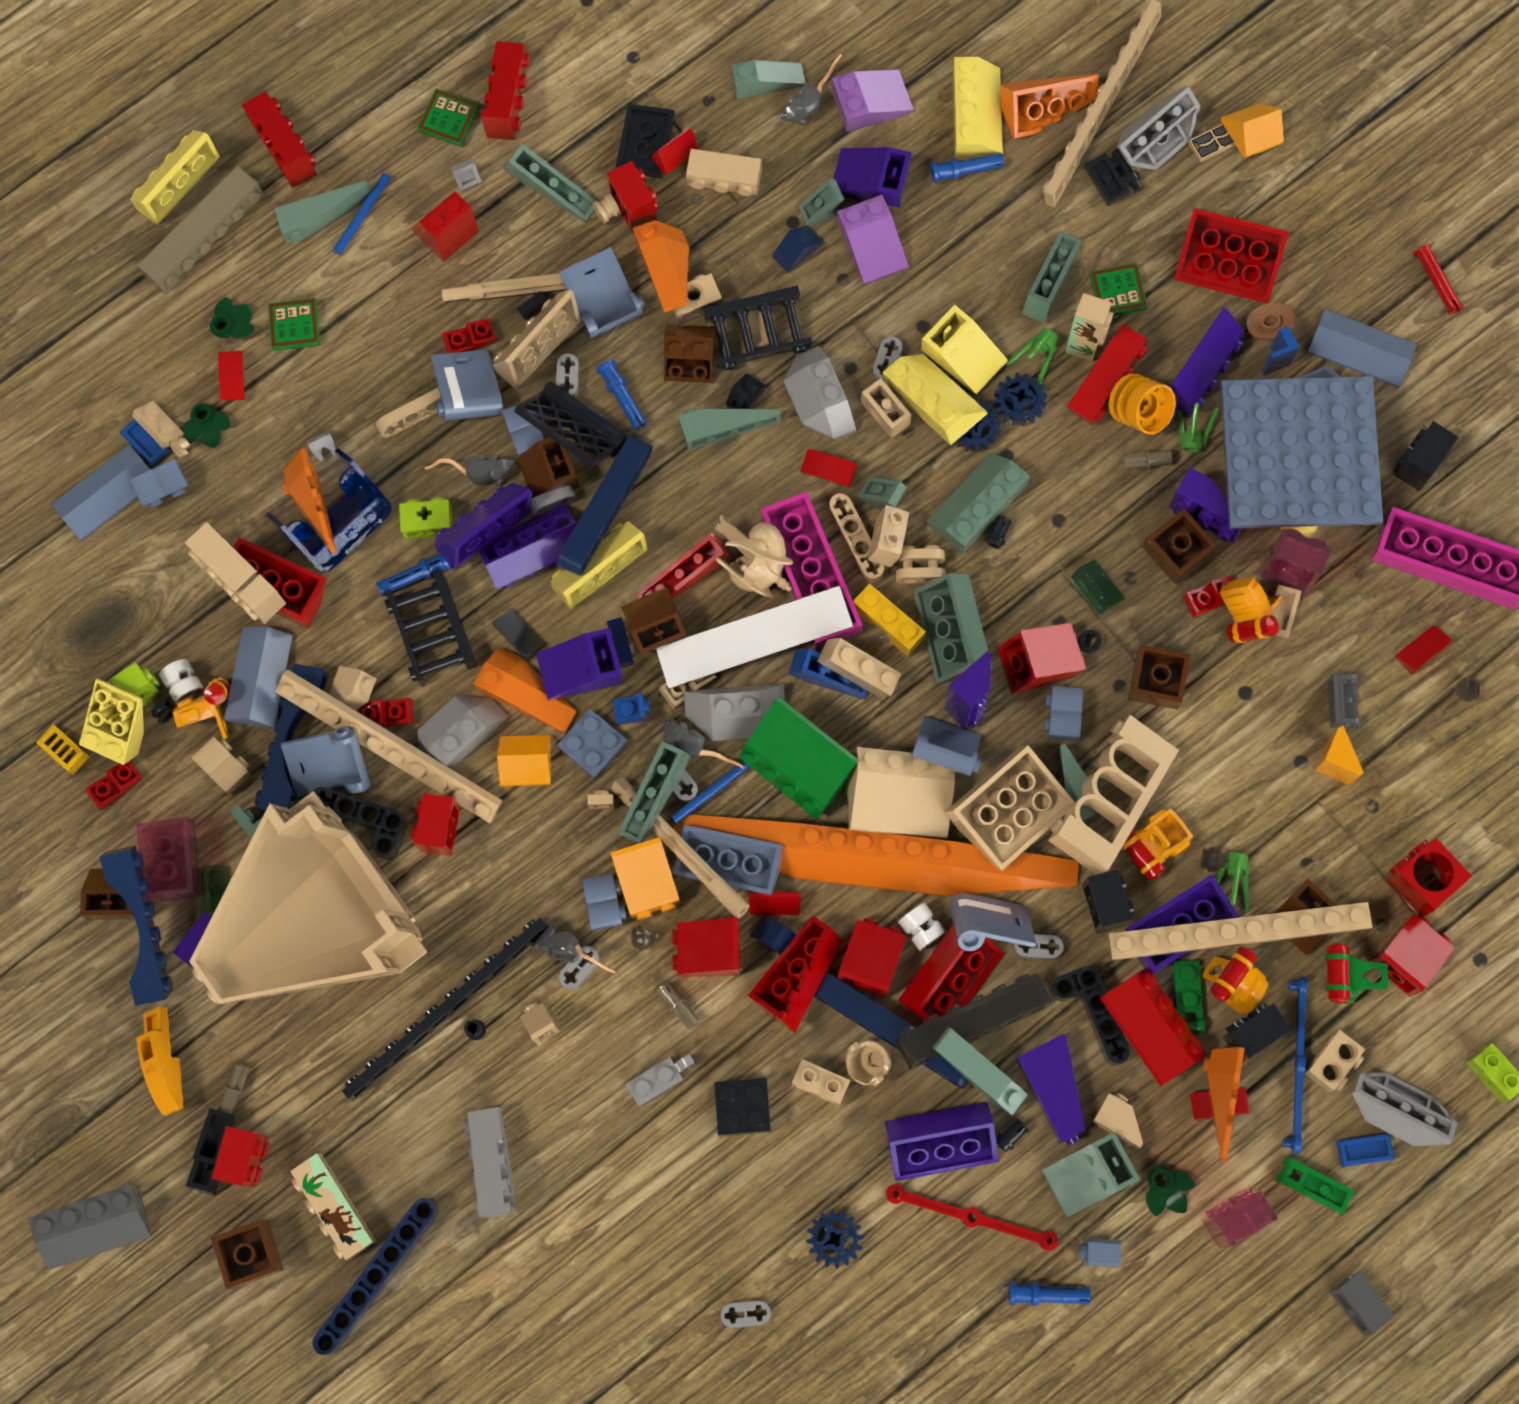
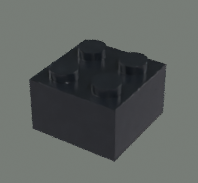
M1435 421L1431 423L1429 428L1423 426L1397 462L1396 466L1399 467V470L1395 476L1420 492L1459 437Z
M1118 869L1087 877L1082 884V888L1096 934L1126 927L1132 920V915L1135 914L1132 901L1127 900L1124 890H1127L1124 876L1119 875Z
M1264 1003L1248 1013L1249 1020L1245 1021L1242 1017L1225 1028L1228 1033L1222 1038L1229 1048H1245L1244 1062L1292 1031V1028L1275 1004L1267 1007Z
M767 1078L714 1082L719 1137L771 1133Z

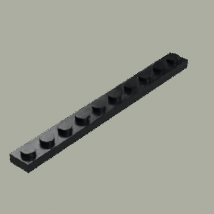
M541 918L537 921L534 919L529 921L523 927L524 932L517 938L515 936L511 937L503 945L505 949L498 955L494 953L489 956L483 963L485 966L478 972L474 970L464 979L465 983L459 989L453 988L444 996L445 1001L439 1006L434 1005L424 1014L426 1018L419 1024L415 1022L405 1030L406 1035L399 1041L396 1039L385 1048L386 1053L379 1059L377 1057L371 1059L365 1065L366 1070L359 1076L355 1074L345 1083L346 1088L342 1090L344 1095L354 1101L530 947L547 928V925Z

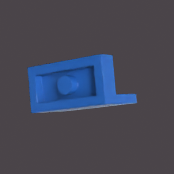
M1289 326L1278 331L1271 346L1273 353L1269 355L1261 371L1263 376L1290 366L1299 346Z

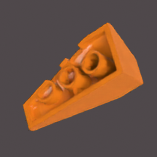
M1089 74L1025 80L1000 85L1001 110L1012 138L1035 135L1050 123H1056L1066 114L1072 111L1076 112L1095 101L1099 89V75Z
M656 220L634 227L633 232L638 250L664 313L686 306L688 301L687 277L690 249L683 231Z
M302 448L285 468L284 476L286 481L282 482V486L286 496L291 495L294 504L330 552L336 553L319 477L306 449Z
M501 647L485 662L473 684L478 692L564 734L567 733L577 714V711L563 697L548 700L542 677L522 657Z
M1242 1047L1212 1049L1211 1057H1205L1203 1072L1208 1073L1207 1085L1220 1162L1226 1164L1239 1088L1245 1049Z

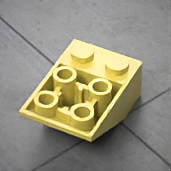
M956 305L922 338L921 350L974 395H977L1008 362L1007 358L974 320Z
M97 678L79 745L124 765L139 754L144 735L143 700L134 694Z

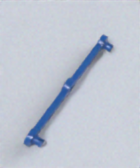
M1299 976L1297 981L1289 980L1288 983L1290 985L1288 989L1296 990L1298 994L1296 1054L1294 1061L1293 1135L1291 1139L1283 1138L1282 1142L1288 1143H1282V1146L1290 1147L1292 1153L1300 1154L1302 1146L1303 1075L1306 1068L1304 1038L1307 977Z

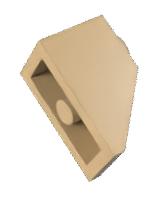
M339 666L329 695L357 711L369 701L376 678L359 669Z
M535 1002L523 1010L524 1014L520 1016L530 1037L538 1045L561 1032L543 1003L538 1005Z
M1114 1092L1113 1095L1108 1093L1091 1122L1109 1133L1115 1132L1119 1139L1136 1149L1141 1148L1143 1141L1133 1107L1127 1103L1128 1099L1117 1092Z

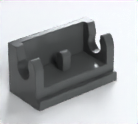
M1333 673L1328 679L1330 728L1344 726V728H1359L1357 674Z
M1361 1271L1353 1276L1350 1275L1330 1291L1363 1336L1374 1334L1395 1316Z

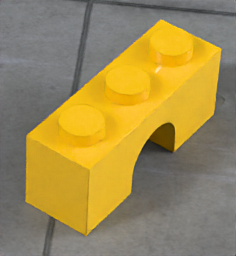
M870 583L854 599L853 603L858 615L870 625L874 623L888 635L890 642L907 657L925 640L926 631Z

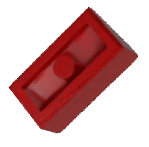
M691 127L651 156L665 176L689 159L691 149L699 150Z
M1433 625L1396 654L1395 657L1412 675L1449 646L1453 640Z
M750 891L749 913L751 915L798 916L800 915V893L773 892L772 895Z

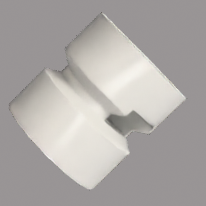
M187 659L174 661L164 667L159 673L164 686L171 688L169 694L176 705L186 697L193 696L195 699L198 698L205 690L199 678L193 676L195 672Z
M926 903L910 911L898 922L906 934L913 935L912 942L919 951L926 949L946 933L938 920L932 919L933 913Z

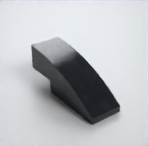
M209 1108L192 1157L194 1163L186 1183V1187L215 1196L219 1180L211 1178L226 1126L233 1128L234 1114Z

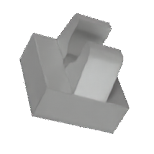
M472 158L450 167L460 191L482 182Z
M329 430L307 440V445L311 452L320 461L324 460L321 454L323 447L328 448L332 455L336 454L334 441Z

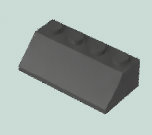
M128 1185L29 1218L34 1243L49 1270L152 1237L140 1188L136 1185Z

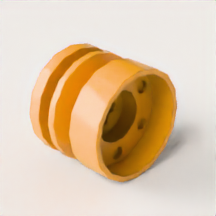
M1128 374L1122 377L1115 384L1109 399V411L1114 420L1145 434H1156L1162 431L1170 423L1176 407L1175 394L1170 387L1140 374Z

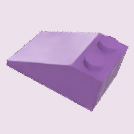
M899 69L855 71L832 78V94L846 133L914 113Z
M883 195L837 212V224L864 285L909 269L891 213Z

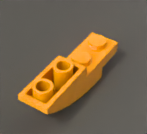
M159 1006L143 1014L144 1034L137 1037L136 1040L140 1065L149 1092L161 1114L167 1116L183 1109L180 1058L171 1057L168 1008Z

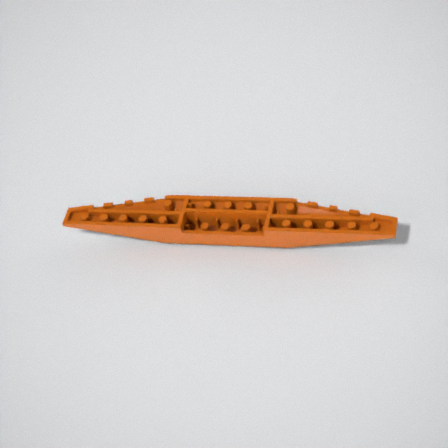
M692 814L688 815L677 825L673 824V829L680 836H682L684 825L781 844L783 845L780 873L794 879L945 897L959 893L974 895L990 892L1000 893L1016 890L1076 887L1078 880L1079 862L1076 860L1022 852L1006 868L1000 871L973 844L857 831L802 823Z

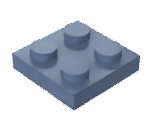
M589 709L558 743L557 748L592 778L596 779L628 743V740L594 711Z

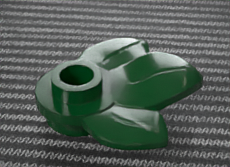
M228 297L223 298L216 304L214 308L215 317L210 323V330L214 336L218 338L231 336L235 339H243L255 331V328L248 323L253 314V306L251 304L233 306ZM221 325H227L225 329L219 330Z
M207 403L196 404L191 410V419L183 427V437L189 444L200 439L207 447L216 448L221 441L220 430L230 428V420L224 412L214 411L212 406ZM202 413H207L204 419H200Z
M1163 1166L1153 1168L1148 1174L1150 1188L1146 1194V1203L1154 1216H1158L1165 1207L1176 1213H1186L1187 1197L1185 1191H1189L1195 1186L1192 1178L1185 1172H1172ZM1158 1175H1163L1165 1177V1183L1163 1185H1159L1156 1182V1177Z

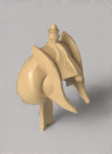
M723 515L719 516L721 524L717 523L715 529L729 540L725 542V546H735L744 555L737 558L736 562L734 561L731 564L719 558L715 559L729 571V576L734 585L744 591L756 592L770 598L773 597V594L769 587L773 583H776L782 590L790 591L789 582L781 577V571L784 565H791L793 561L786 557L785 542L780 531L771 523L761 522L753 526L749 532V537H747L736 526L726 520Z

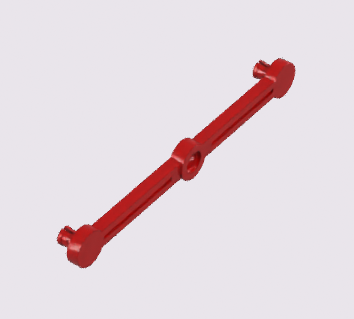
M899 1184L890 1185L886 1190V1198L892 1204L906 1202L961 1219L967 1227L973 1228L980 1225L1039 1243V1246L1045 1251H1052L1058 1245V1237L1052 1231L1038 1233L983 1216L978 1209L973 1207L963 1210L905 1192L904 1188ZM969 1213L976 1215L974 1222L968 1220L967 1216Z

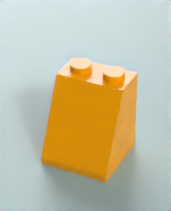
M660 837L610 852L632 919L637 917L638 921L650 918L652 912L661 910L662 913L675 910L677 908L676 905L681 904Z

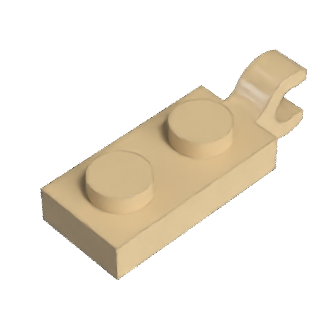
M154 401L133 410V418L163 449L170 447L179 458L188 454L185 449L190 447V444L183 438L184 433Z

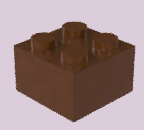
M1182 509L1147 537L1143 544V549L1174 584L1211 556L1217 547V544L1185 509Z
M1140 645L1136 653L1128 700L1178 710L1183 700L1191 654Z
M261 1219L211 1238L226 1289H236L284 1271L269 1220Z

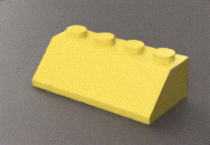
M954 57L955 157H981L998 153L1003 155L1000 68L980 57Z
M193 130L181 140L180 145L173 152L166 156L161 166L151 172L148 180L134 191L133 196L130 198L133 205L156 225L165 218L219 159L220 156L209 135L205 132Z
M924 354L900 357L882 372L886 384L891 391L950 445L987 415V411Z
M629 521L623 525L621 523L616 525L610 531V535L602 539L583 574L579 576L560 569L552 576L550 581L552 589L567 607L572 610L648 550L644 534Z

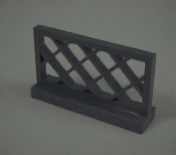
M552 381L545 384L543 391L517 405L514 411L591 468L610 455L616 457L627 438L626 434ZM527 410L536 411V414L530 413ZM543 413L552 414L553 417L544 416ZM547 424L555 425L556 428L549 427ZM562 427L571 428L572 431L563 430ZM566 438L574 439L575 442H571ZM581 440L590 442L591 445L582 444ZM585 452L594 453L595 457L592 458Z

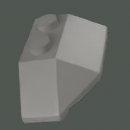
M1189 86L1157 101L1122 131L1117 147L1129 166L1157 170L1189 142L1196 123V116L1200 109V104Z
M816 346L797 354L783 382L802 425L826 435L832 440L856 432L848 400L825 352L820 346Z
M784 684L684 691L685 716L712 741L748 739L778 697L785 701Z
M454 696L418 729V749L453 770L509 716L490 698Z
M1360 1073L1358 1075L1353 1096L1366 1122L1413 1146L1447 1145L1452 1143L1458 1122L1449 1116L1446 1109L1435 1097L1388 1073Z

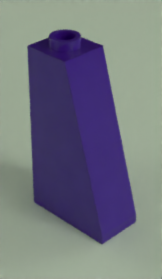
M1062 1034L1018 1056L1016 1061L1059 1144L1066 1141L1069 1146L1082 1139L1080 1133L1085 1131L1068 1043L1065 1034Z

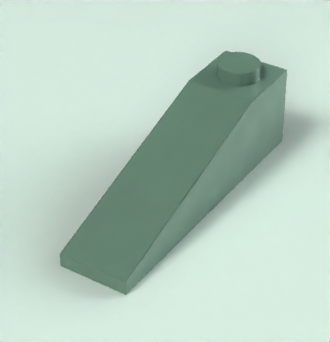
M524 144L520 145L504 168L521 183L583 222H586L594 211L592 205L596 201L594 198Z
M366 180L274 208L286 243L302 241L366 199L370 194Z
M1061 231L1059 232L1028 293L1022 312L1023 315L1043 323L1045 322L1081 245V239Z
M689 409L678 416L688 450L781 422L779 409Z
M661 742L618 834L637 843L644 841L680 780L691 757L689 754L668 743Z
M950 1027L946 1029L932 1047L995 1106L1008 1114L1013 1115L1028 1096L1013 1080Z

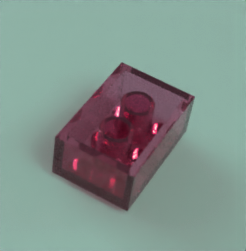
M1283 529L1268 554L1260 577L1276 584L1302 591L1301 594L1307 595L1321 576L1332 547L1328 546L1321 539H1310L1302 536L1303 534L1298 530Z
M188 817L137 824L138 850L141 852L144 862L141 869L143 877H147L149 882V892H147L149 902L159 903L201 897L195 822Z
M1245 1189L1227 1198L1230 1203L1217 1204L1205 1212L1207 1217L1202 1219V1222L1218 1248L1233 1247L1278 1218L1260 1190L1252 1191L1251 1189Z

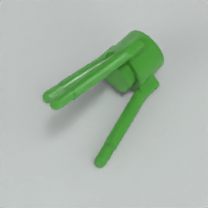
M1043 328L1038 335L1035 334L1031 341L1006 363V366L1013 364L1032 346L1034 348L1028 354L1029 359L1037 352L1041 354L1047 352L1048 354L1036 382L1037 386L1040 385L1052 356L1057 350L1055 344L1058 341V336L1052 330Z
M1199 403L1194 405L1191 429H1187L1186 433L1184 414L1178 410L1180 434L1178 444L1182 445L1181 450L1199 453L1201 452V447L1206 448L1207 438L1219 412L1218 407L1214 409L1203 436H1201V431L1196 430Z
M1237 852L1228 853L1227 860H1222L1215 880L1219 885L1226 870L1227 875L1234 877L1230 904L1235 905L1239 879L1242 877L1243 910L1247 912L1249 902L1248 873L1250 868L1247 865L1248 856Z

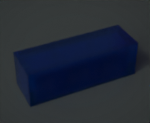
M622 617L607 621L620 668L635 665Z

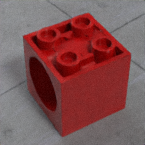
M1434 838L1430 842L1425 839L1408 853L1411 858L1405 856L1389 870L1392 874L1386 880L1419 915L1424 917L1436 910L1464 885L1472 875L1437 838ZM1416 861L1428 862L1437 869L1440 875L1438 891L1426 890L1417 883L1413 873Z

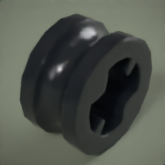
M1086 630L1078 638L1079 648L1085 653L1097 651L1102 643L1100 634L1094 630ZM1088 635L1089 638L1091 636L1095 638L1093 643L1095 647L1091 648V645L1088 647L1084 645L1086 641L1085 636Z
M166 699L153 709L151 715L154 718H158L160 724H165L174 716L173 710L176 707L170 706L171 702Z

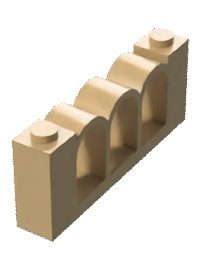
M1131 715L1123 720L1118 719L1112 726L1110 731L1113 734L1109 739L1111 745L1101 752L1099 769L1084 780L1082 786L1083 796L1073 802L1067 808L1065 817L1063 819L1058 818L1050 828V831L1053 833L1048 841L1095 875L1109 870L1179 752L1177 748ZM1115 750L1127 754L1149 770L1141 784L1117 767L1114 761ZM1098 778L1108 780L1132 797L1125 812L1106 800L1097 789ZM1081 805L1092 808L1116 826L1108 840L1090 829L1080 817Z

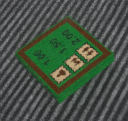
M435 88L417 130L419 133L462 148L480 108L479 103Z
M1137 262L1090 271L1089 277L1094 297L1112 302L1109 312L1114 313L1113 316L1147 310L1148 304Z
M316 298L268 303L271 349L273 351L321 346Z

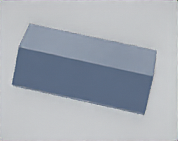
M1325 309L1307 353L1366 376H1373L1374 379L1399 388L1411 363L1417 344Z
M129 444L52 503V506L76 536L83 541L138 498L130 479L150 469Z
M243 627L224 721L274 729L281 695L275 691L283 673L287 669L293 635L270 627Z
M684 825L681 836L684 841L731 887L772 895L780 873L783 845ZM678 857L676 858L673 875L700 880Z

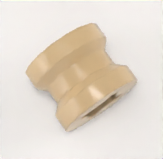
M609 193L604 196L602 201L592 203L596 214L604 224L609 222L612 216L617 217L621 214L616 201Z

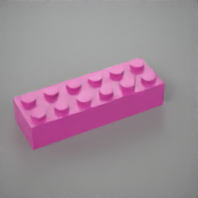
M807 491L760 509L762 522L771 523L780 531L785 542L786 557L793 561L791 565H784L782 570L787 582H789L795 601L837 586L841 588L853 627L812 640L815 650L824 648L828 639L842 638L845 640L862 633V622Z
M1392 507L1386 514L1371 561L1514 610L1519 607L1518 549Z

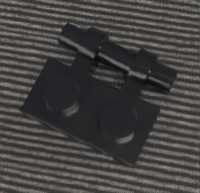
M1118 148L1111 152L1114 157L1113 160L1110 161L1107 154L1104 153L1086 162L1084 165V169L1107 206L1129 195L1127 186H1131L1135 193L1143 189L1139 181L1140 176L1128 165ZM1116 169H1121L1125 176L1121 178Z

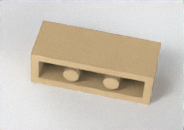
M691 149L686 172L687 185L695 189H714L721 193L730 191L737 192L742 196L757 195L762 172V160L759 158Z
M842 638L828 639L817 661L877 697L892 696L901 676V673Z

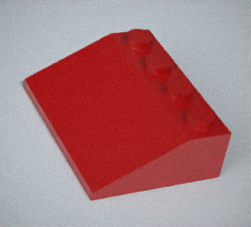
M1193 207L1174 280L1269 303L1289 231Z

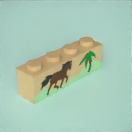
M1083 293L1074 317L1065 353L1093 362L1095 354H1101L1114 314L1109 312L1112 302Z
M316 1153L290 1171L293 1175L291 1179L292 1184L298 1192L303 1191L305 1194L307 1208L312 1214L316 1213L321 1220L318 1223L319 1227L326 1237L330 1235L335 1244L332 1247L340 1259L344 1257L346 1261H351L377 1243L322 1154Z

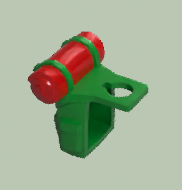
M1334 943L1327 946V954L1325 955V960L1327 961V986L1325 991H1327L1328 999L1336 1004H1352L1364 989L1386 990L1388 988V965L1386 963L1361 961L1355 958V956L1349 955V947L1344 944ZM1373 968L1377 969L1382 975L1381 981L1371 983L1367 978H1363V973H1367L1368 970Z

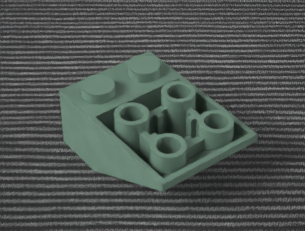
M1115 1132L1042 1169L1067 1218L1140 1180Z

